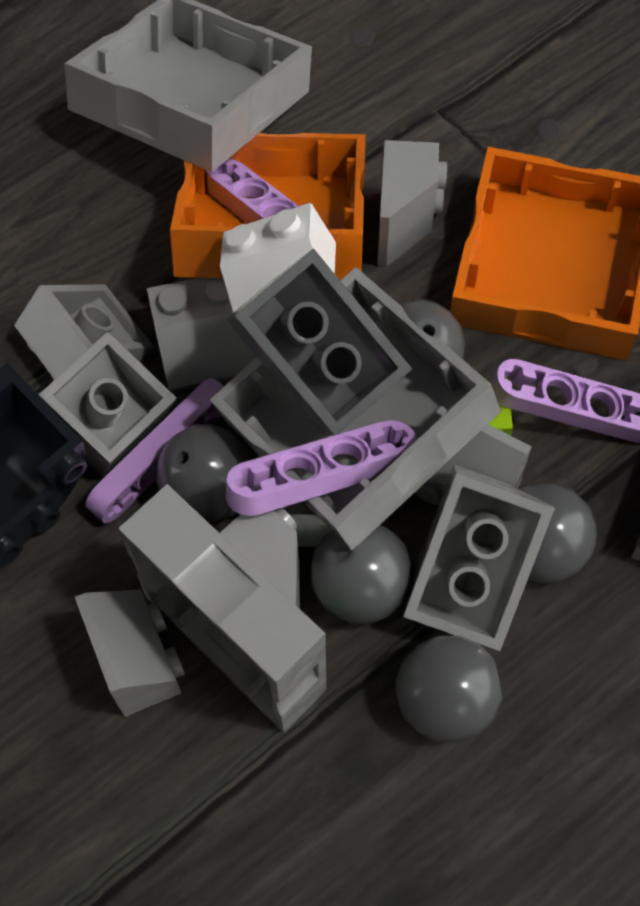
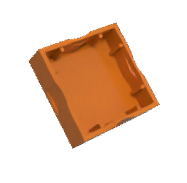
M259 133L229 159L243 163L298 206L311 202L336 242L335 275L340 281L355 267L362 272L366 134ZM184 161L185 180L177 193L170 227L174 277L223 278L220 269L223 232L246 223L207 192L206 170Z
M488 147L475 198L469 236L465 241L450 312L461 327L627 361L638 336L640 325V176L602 168H578L556 162L550 158Z

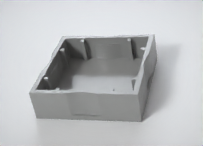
M157 0L136 14L123 28L102 37L64 63L68 110L213 172L309 92L312 46L264 27L236 20L218 9L195 0Z
M357 267L347 274L341 282L412 370L339 434L381 421L393 420L400 421L414 430L416 441L377 478L368 481L364 477L359 484L304 501L351 550L370 535L501 412L491 383L441 340L428 335L418 328L409 319L402 306ZM257 357L210 399L228 425L259 457L331 437L323 436ZM338 454L333 457L341 465L350 466L359 463L354 456L349 454ZM292 468L285 472L288 477L295 480H306L312 477L309 471L302 468Z
M168 484L118 528L127 552L137 569V577L146 598L151 603L157 602L160 612L201 650L283 733L327 690L325 632Z

